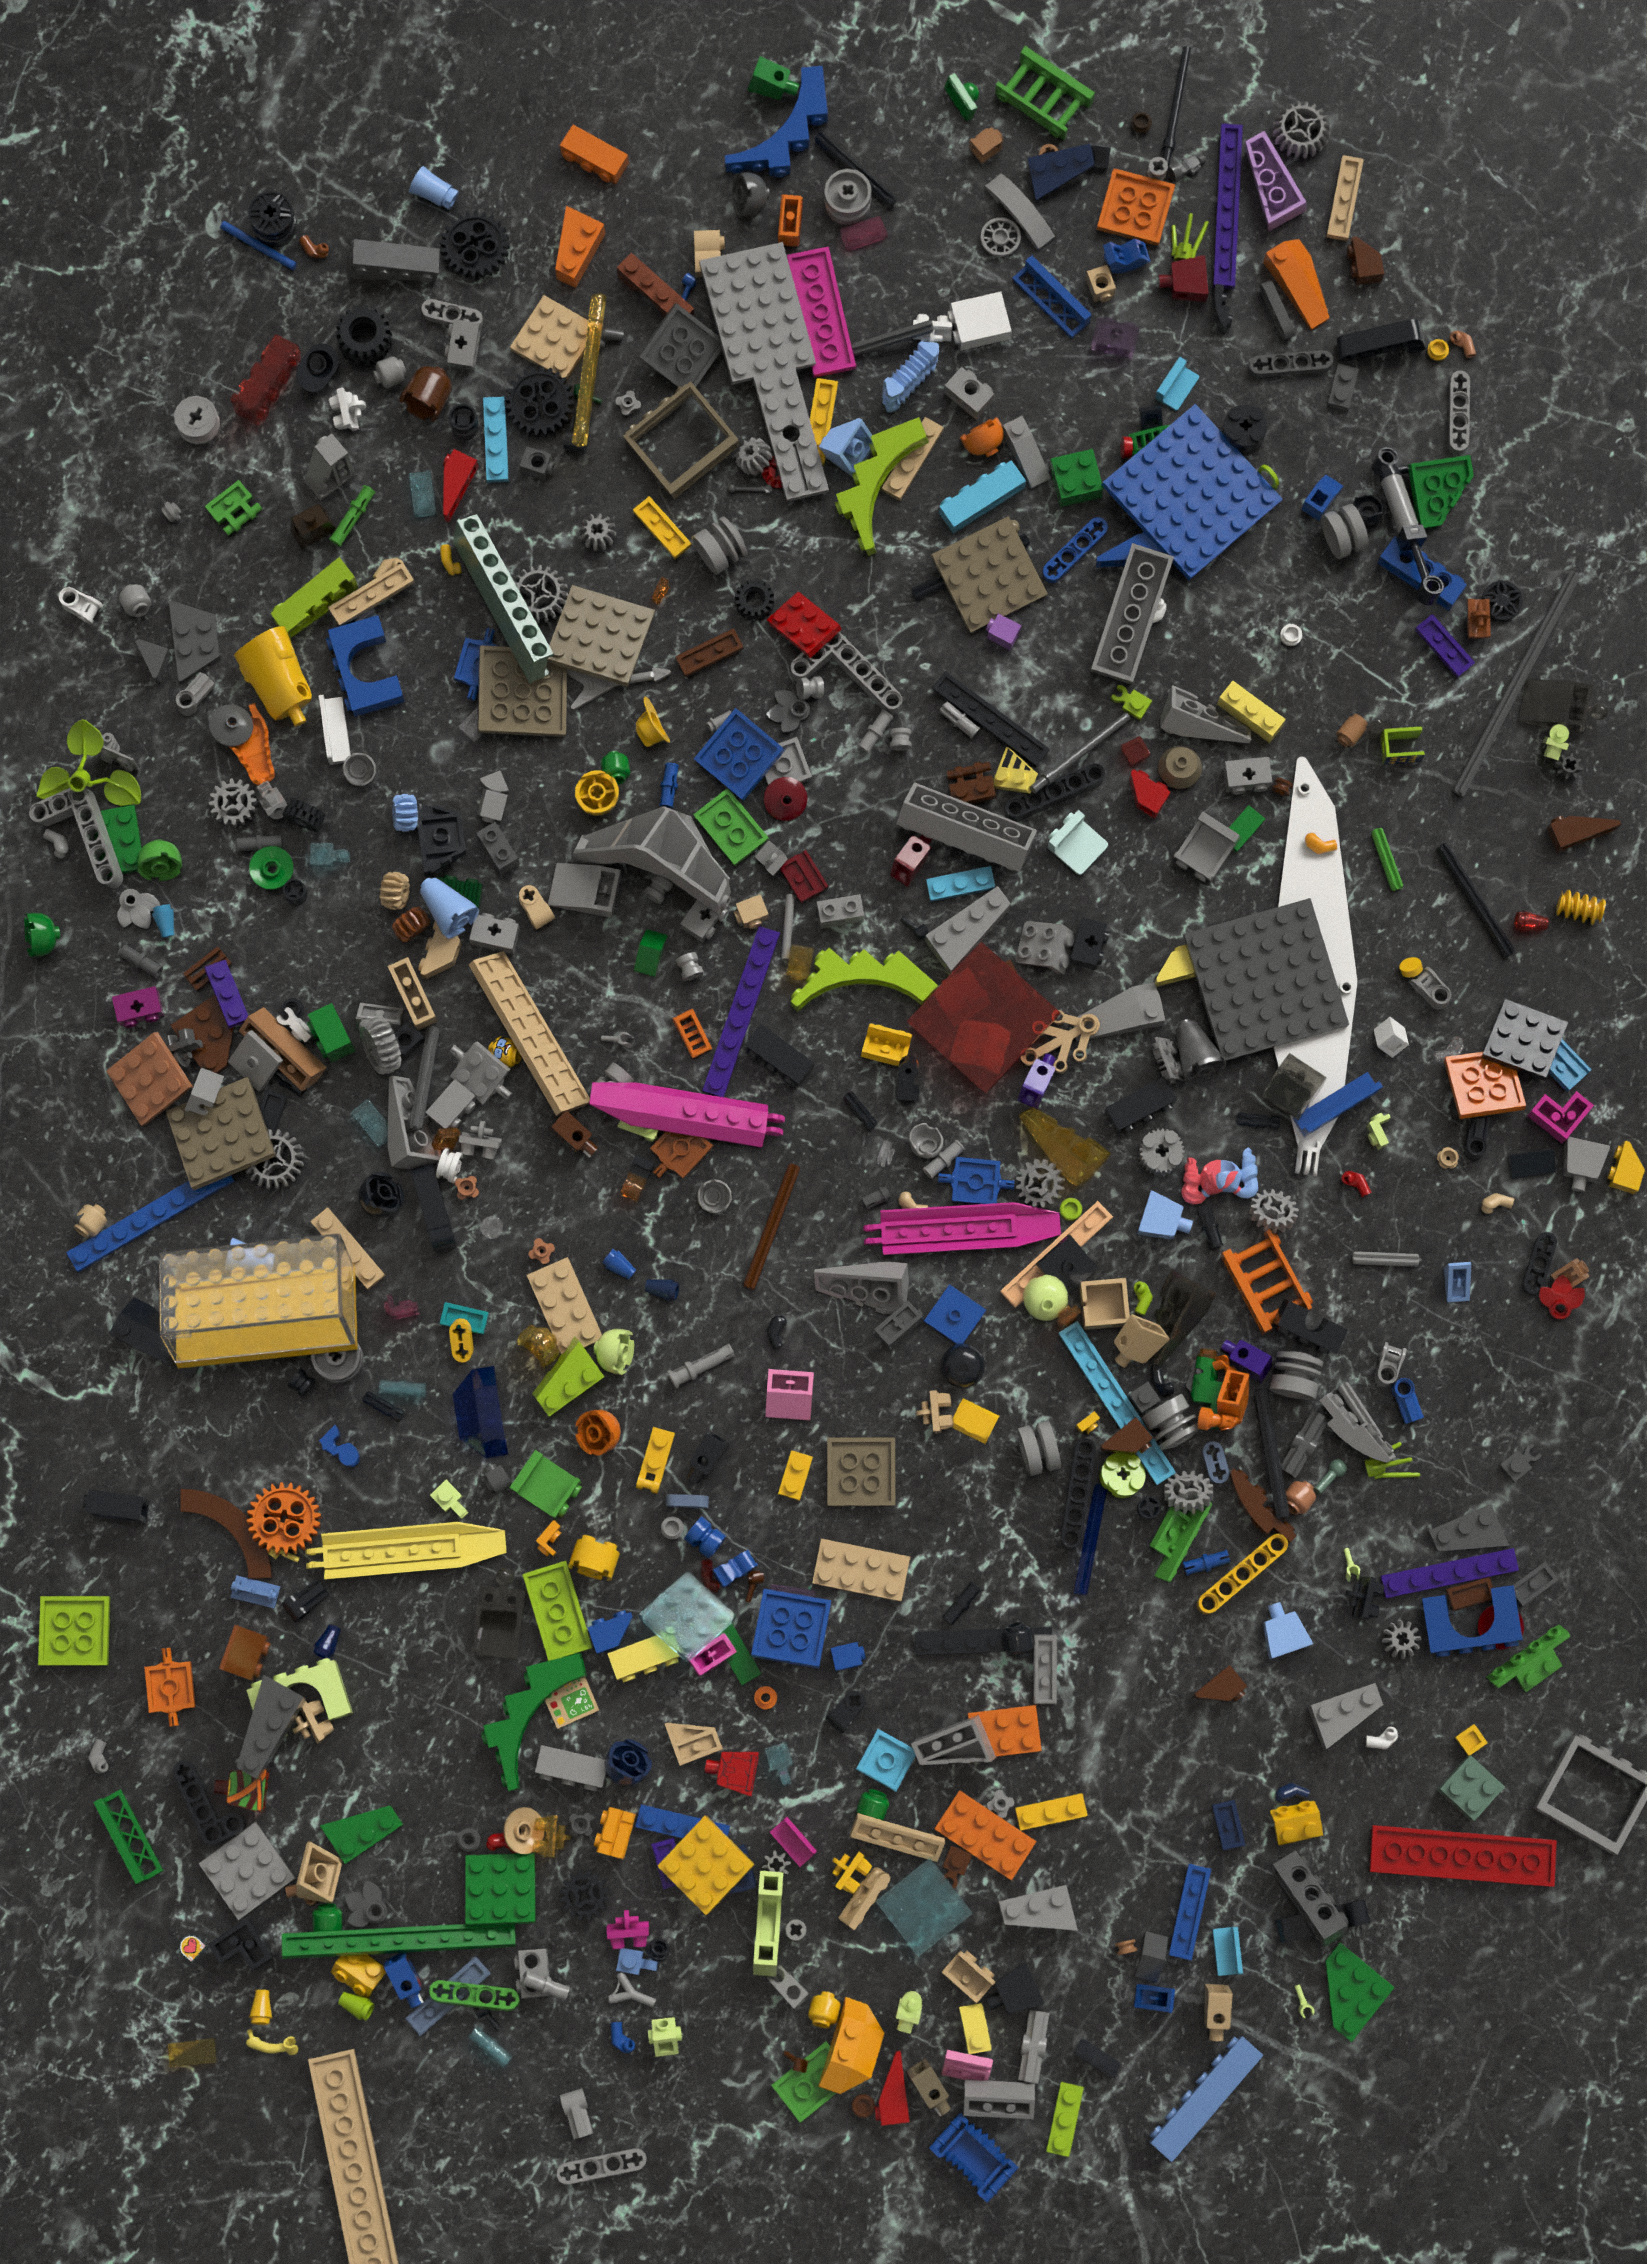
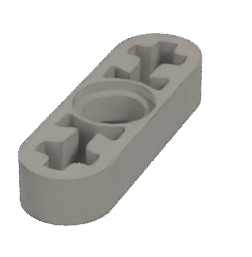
M428 299L422 304L423 317L428 321L449 326L453 324L454 320H449L446 315L449 311L454 310L459 314L456 318L457 320H462V313H465L463 321L470 322L468 319H472L475 316L477 319L475 323H480L483 326L482 314L476 309L434 299ZM434 306L436 311L429 314L427 309H431Z

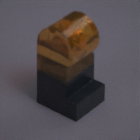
M635 1155L627 1179L622 1187L621 1195L638 1201L654 1170V1162Z

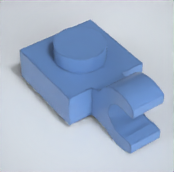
M622 1948L620 1949L616 1971L640 1975L641 1968L657 1971L658 1962L643 1959V1951Z

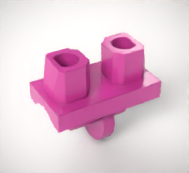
M624 1910V1917L615 1918L616 1924H607V1939H610L612 1949L624 1948V1938L633 1937L634 1947L646 1946L647 1936H649V1921L639 1922L638 1916H629V1910Z

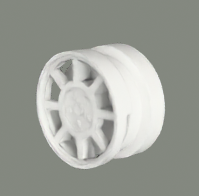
M445 1148L438 1163L436 1178L441 1179L443 1175V1178H446L448 1182L455 1183L456 1175L459 1173L462 1165L459 1159L463 1158V1153H449V1149Z

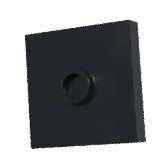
M1069 1234L1036 1263L1044 1275H1051L1061 1280L1068 1295L1098 1269Z

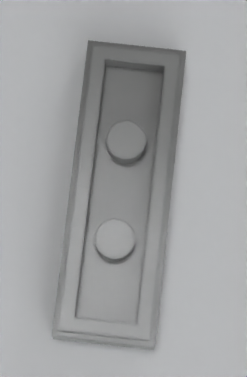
M1033 1635V1703L1057 1704V1635Z

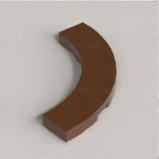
M180 1489V1512L195 1513L209 1517L222 1524L235 1537L244 1553L249 1579L272 1578L271 1562L266 1545L259 1548L260 1540L253 1541L252 1537L256 1533H249L248 1530L253 1525L247 1524V1519L249 1518L240 1509L214 1494L193 1489Z

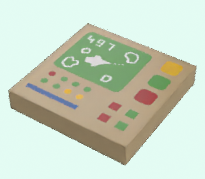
M585 1677L566 1684L545 1700L557 1729L600 1711Z

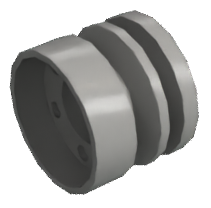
M724 516L718 519L719 525L716 522L711 524L713 535L706 529H702L692 536L698 553L715 575L729 567L727 556L733 562L739 561L738 555L741 558L748 555L742 536Z
M1277 1352L1276 1359L1282 1362H1276L1274 1367L1282 1371L1283 1374L1272 1375L1269 1390L1290 1398L1316 1400L1319 1385L1311 1381L1310 1378L1321 1376V1372L1315 1369H1321L1324 1362L1302 1352Z
M1183 1394L1170 1399L1142 1417L1149 1431L1160 1428L1161 1432L1154 1437L1155 1441L1166 1438V1441L1159 1445L1161 1451L1179 1446L1192 1438L1199 1430L1198 1423L1192 1426L1188 1424L1196 1418L1195 1415L1185 1418L1183 1416V1413L1190 1407Z

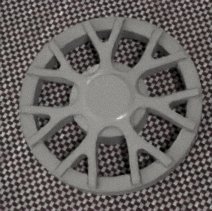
M994 218L988 221L982 228L981 244L989 254L996 257H1005L1014 253L1019 247L1021 233L1018 226L1010 219ZM994 223H997L999 227L996 230H993L991 226ZM1005 223L1011 225L1008 231L1003 228ZM984 233H992V238L984 237ZM1017 233V238H1009V234ZM993 242L995 246L990 249L987 244ZM1010 242L1015 246L1012 249H1010L1006 246V244ZM1003 246L1004 252H997V247Z

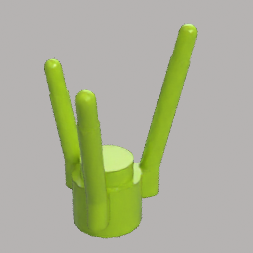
M1190 213L1188 215L1184 241L1180 242L1179 246H1177L1176 226H1171L1173 248L1171 256L1174 257L1175 261L1195 257L1208 227V221H1205L1193 249L1191 248L1192 245L1188 243L1193 214Z
M1398 1442L1391 1446L1395 1450L1402 1444L1401 1442ZM1372 1457L1364 1460L1368 1477L1374 1476V1479L1420 1477V1473L1411 1472L1382 1473L1386 1471V1467L1411 1462L1412 1458L1410 1457L1388 1463Z

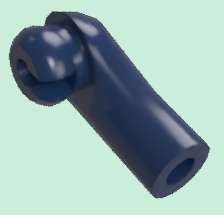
M1288 1783L1277 1790L1275 1799L1280 1804H1285L1288 1799L1294 1796L1306 1801L1310 1790L1294 1783Z

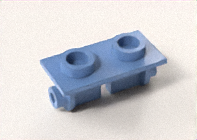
M236 1575L235 1582L233 1581L231 1586L232 1594L230 1598L275 1609L281 1586Z

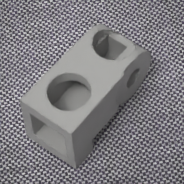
M780 1964L777 1966L776 1976L766 1977L795 2010L810 1996Z

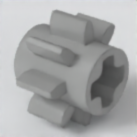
M773 1851L774 1857L769 1858L765 1856V1859L768 1860V1865H763L762 1868H769L770 1872H775L774 1868H770V1864L774 1862L773 1859L778 1858L779 1862H783V1866L780 1867L778 1872L788 1874V1871L784 1868L785 1865H790L791 1862H784L785 1853L779 1857L776 1851Z

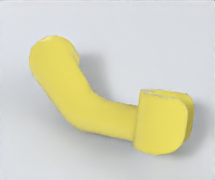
M252 2029L247 2031L249 2039L246 2041V2045L252 2049L264 2053L287 2052L289 2055H295L298 2052V2047L295 2045L296 2040L292 2036L287 2037L283 2043L270 2044L261 2041L258 2037H254Z

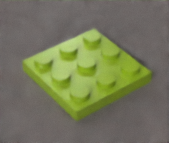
M40 1596L38 1665L108 1666L110 1596Z

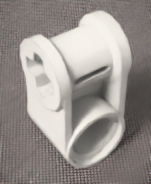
M71 587L62 589L59 594L62 607L88 624H93L95 614L98 609L103 607V604L95 598ZM74 596V602L65 603L67 597Z

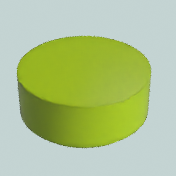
M1075 1198L1065 1199L1059 1209L1061 1217L1067 1221L1077 1220L1082 1213L1081 1203Z

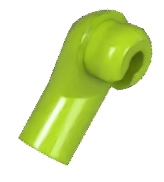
M1139 1281L1133 1287L1139 1300L1135 1312L1144 1316L1153 1296L1148 1285Z

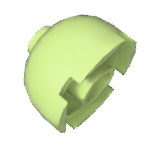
M1051 1275L1035 1277L1025 1286L1023 1292L1024 1305L1028 1313L1034 1318L1042 1321H1051L1060 1317L1066 1310L1068 1292L1063 1282L1057 1277Z
M612 1329L606 1331L599 1341L595 1342L594 1354H596L597 1361L604 1370L619 1375L627 1372L623 1369L626 1365L630 1366L634 1354V1340H630L629 1336L633 1335L631 1331Z

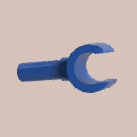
M689 273L682 279V283L686 286L682 295L685 301L689 292L696 286L695 277Z

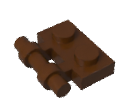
M980 761L972 766L963 768L958 766L955 767V770L947 771L948 780L957 778L958 782L949 785L951 797L969 804L996 799L994 779L992 775L984 777L983 773L991 770L990 762L981 763ZM976 774V779L965 781L964 776Z

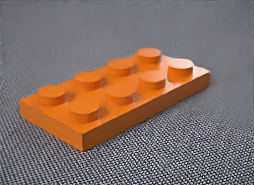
M960 1790L935 1827L936 1831L1011 1881L1037 1842Z

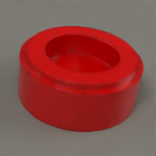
M1122 437L1120 445L1121 458L1130 459L1133 452L1132 438Z

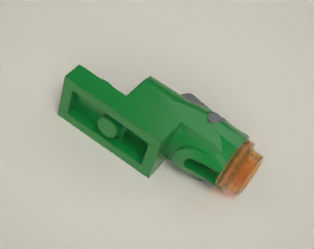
M1201 1348L1193 1362L1186 1387L1191 1391L1195 1404L1211 1406L1214 1414H1218L1217 1399L1223 1382L1216 1381L1218 1379V1370H1215L1212 1365L1216 1361L1215 1357H1217L1218 1351ZM1211 1427L1210 1429L1219 1430V1427Z

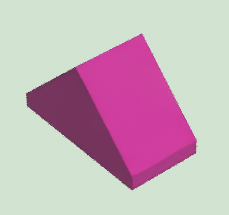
M723 1633L686 1658L700 1677L716 1668L737 1651L726 1634Z

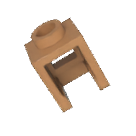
M992 127L986 128L975 138L970 139L969 149L983 164L1002 150L1003 136L997 129L994 130Z

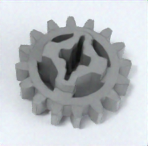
M233 778L230 779V784H226L224 780L221 781L223 787L215 786L214 788L217 793L210 794V797L214 800L209 802L210 807L214 808L211 810L212 815H217L216 820L218 822L224 819L225 826L232 822L233 826L237 827V822L239 821L242 825H245L244 819L252 820L250 813L257 812L253 806L258 804L257 799L253 798L256 795L254 790L249 791L250 785L246 784L243 786V781L240 779L237 784H235ZM247 796L248 804L247 807H244L243 802L246 800L245 797ZM220 798L223 800L221 809L219 808ZM231 800H232L233 802H236V801H237V804H236V805H234V804H231V805H230L229 802H230Z
M1034 1159V1165L1027 1162V1169H1020V1172L1023 1174L1022 1177H1016L1018 1181H1021V1184L1016 1186V1189H1022L1019 1197H1027L1025 1199L1026 1204H1030L1033 1201V1207H1038L1040 1204L1041 1207L1046 1208L1047 1202L1054 1205L1055 1201L1053 1198H1061L1058 1192L1059 1190H1065L1063 1186H1060V1183L1065 1181V1178L1059 1177L1062 1170H1054L1056 1164L1051 1163L1048 1166V1160L1044 1159L1042 1163L1040 1160ZM1043 1168L1049 1172L1042 1175L1038 1169ZM1039 1179L1044 1181L1041 1183L1042 1188L1037 1186L1040 1183ZM1039 1192L1043 1198H1036L1032 1194Z
M1272 1189L1271 1193H1268L1266 1190H1263L1262 1194L1256 1193L1255 1198H1252L1249 1214H1252V1221H1258L1256 1226H1265L1264 1231L1270 1228L1273 1233H1276L1277 1229H1280L1283 1233L1286 1228L1291 1229L1293 1224L1296 1223L1299 1209L1295 1208L1296 1202H1290L1291 1196L1284 1197L1282 1191L1279 1194H1275L1274 1189Z
M1183 1471L1181 1476L1175 1473L1174 1479L1168 1478V1484L1164 1486V1499L1168 1501L1169 1507L1174 1506V1511L1176 1512L1180 1509L1183 1510V1514H1186L1188 1510L1195 1514L1196 1509L1202 1512L1204 1511V1506L1209 1507L1210 1501L1213 1500V1484H1210L1209 1478L1203 1479L1202 1473L1198 1476L1195 1475V1471H1192L1190 1474Z

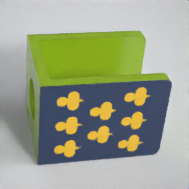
M1422 727L1384 729L1380 736L1383 765L1421 762L1425 756L1424 751L1390 753L1388 740L1418 738L1422 732Z

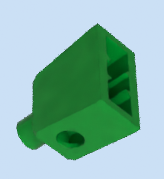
M760 56L747 90L780 100L783 92L795 96L799 83L788 80L791 72L789 69Z

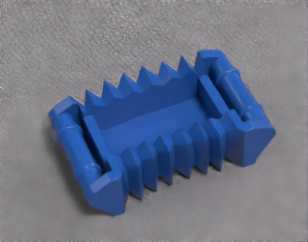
M961 2113L950 2122L949 2126L939 2137H936V2140L929 2147L939 2158L946 2157L945 2162L951 2161L952 2166L957 2165V2170L963 2169V2176H967V2181H971V2186L977 2187V2194L987 2203L997 2194L1007 2180L1011 2179V2176L1019 2168L1009 2158H1005V2152L1000 2153L1001 2146L994 2147L995 2139H988V2133L982 2134V2128L975 2129L974 2123L968 2125V2119Z

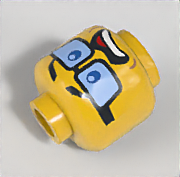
M499 1036L488 1047V1051L509 1068L521 1061L522 1056L510 1038Z

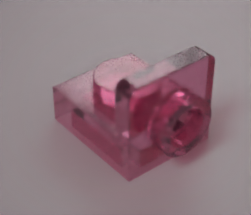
M392 1294L387 1295L388 1301L384 1302L387 1315L391 1314L393 1320L420 1314L416 1302L412 1303V1300H405L399 1302V1306H395Z

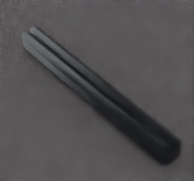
M822 131L816 135L815 142L845 169L857 170L865 175L870 182L871 192L887 207L892 208L897 203V197Z

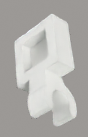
M287 1007L285 1012L288 1013L289 1018L285 1020L279 1015L276 1018L277 1021L282 1025H290L291 1033L299 1041L307 1042L313 1034L309 1027L300 1018L295 1016L293 1010Z

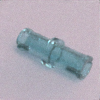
M402 1379L400 1382L380 1380L379 1388L381 1389L379 1394L399 1395L400 1398H405V1396L425 1398L426 1383H411Z
M479 2026L468 2037L484 2050L483 2053L486 2056L489 2054L503 2068L513 2058L512 2055L498 2044L499 2041L497 2039L489 2037Z

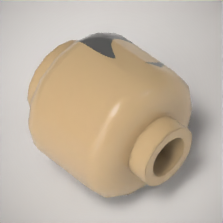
M97 1204L94 1206L84 1205L73 1219L74 1229L85 1238L97 1236L107 1224V1219L104 1215L106 1213L105 1210Z

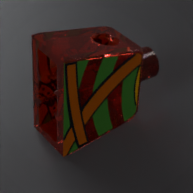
M266 1768L260 1780L242 1770L230 1771L228 1781H215L214 1793L227 1794L226 1804L265 1813L269 1769Z

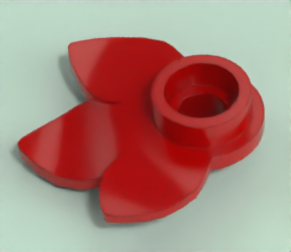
M1564 1275L1557 1277L1551 1288L1541 1287L1539 1292L1540 1301L1549 1307L1550 1314L1556 1319L1567 1318L1571 1314L1572 1309L1581 1306L1585 1297V1289H1572L1570 1281ZM1562 1304L1565 1308L1557 1310L1556 1306Z

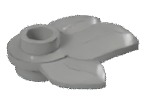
M126 889L119 898L121 907L117 912V918L123 928L133 922L138 927L148 929L151 924L150 911H153L154 907L160 906V903L150 893L140 894L135 889ZM130 895L135 898L133 904H128L126 898Z

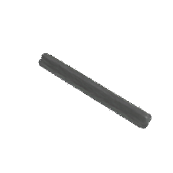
M435 1026L427 1028L410 1120V1128L416 1131L422 1130L440 1033V1029Z

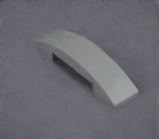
M1000 174L985 185L984 188L997 203L1000 202L1023 228L1025 236L1038 251L1055 238L1048 224L1034 205L1007 177Z

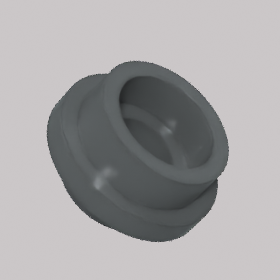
M471 1828L462 1830L457 1838L459 1847L467 1852L476 1850L481 1841L479 1833ZM469 1835L473 1837V1843L470 1845L465 1842V1838Z

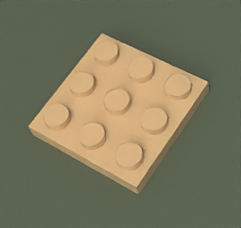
M544 295L511 344L510 350L538 367L543 366L545 371H548L551 367L553 375L559 371L561 374L560 379L564 377L567 379L592 342L594 335L599 331V326Z

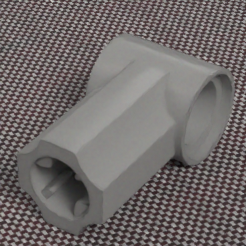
M200 672L185 690L180 691L176 695L175 701L182 715L191 716L196 713L198 705L214 688L215 683L207 675ZM185 700L192 701L188 706L181 705Z
M583 2088L561 2094L562 2107L565 2115L568 2117L573 2138L576 2139L593 2134Z

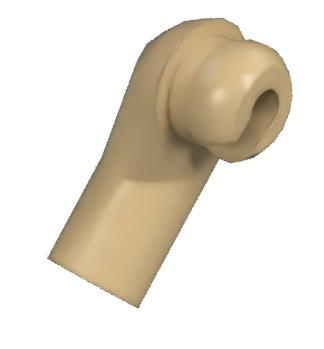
M902 1192L898 1199L902 1209L928 1208V1205L916 1204L909 1192Z

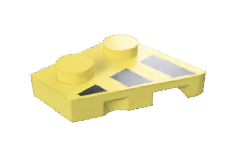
M1006 747L994 778V785L996 789L1030 794V786L1035 783L1038 773L1013 750Z

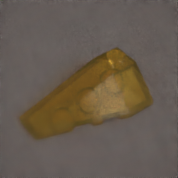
M1034 1107L1019 1114V1118L1052 1163H1055L1056 1168L1062 1170L1061 1174L1075 1186L1088 1181L1111 1155L1108 1150L1092 1138L1087 1137V1139H1084L1074 1134L1075 1129L1061 1127L1057 1124L1056 1119Z

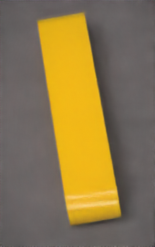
M1274 1534L1199 1597L1197 1600L1199 1612L1209 1615L1220 1608L1286 1551L1288 1547L1287 1539L1280 1534ZM1273 1539H1277L1282 1543L1280 1551L1272 1549L1271 1541ZM1255 1554L1264 1556L1265 1564L1263 1566L1255 1564ZM1242 1568L1247 1571L1248 1578L1246 1580L1238 1579L1236 1574L1238 1569ZM1226 1583L1230 1586L1231 1592L1229 1595H1223L1219 1591L1220 1584ZM1204 1598H1210L1213 1601L1214 1606L1211 1610H1207L1202 1606Z

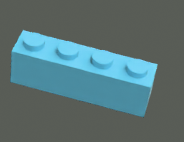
M1012 460L1008 463H1000L995 467L994 472L989 475L983 474L976 480L975 484L964 486L959 490L958 495L953 498L951 496L947 497L940 503L939 514L953 534L1025 488L1026 480Z

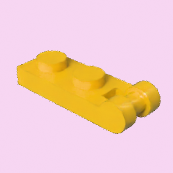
M653 1427L636 1488L641 1490L643 1488L650 1489L652 1493L658 1494L675 1433ZM647 1473L656 1475L654 1481L646 1479Z

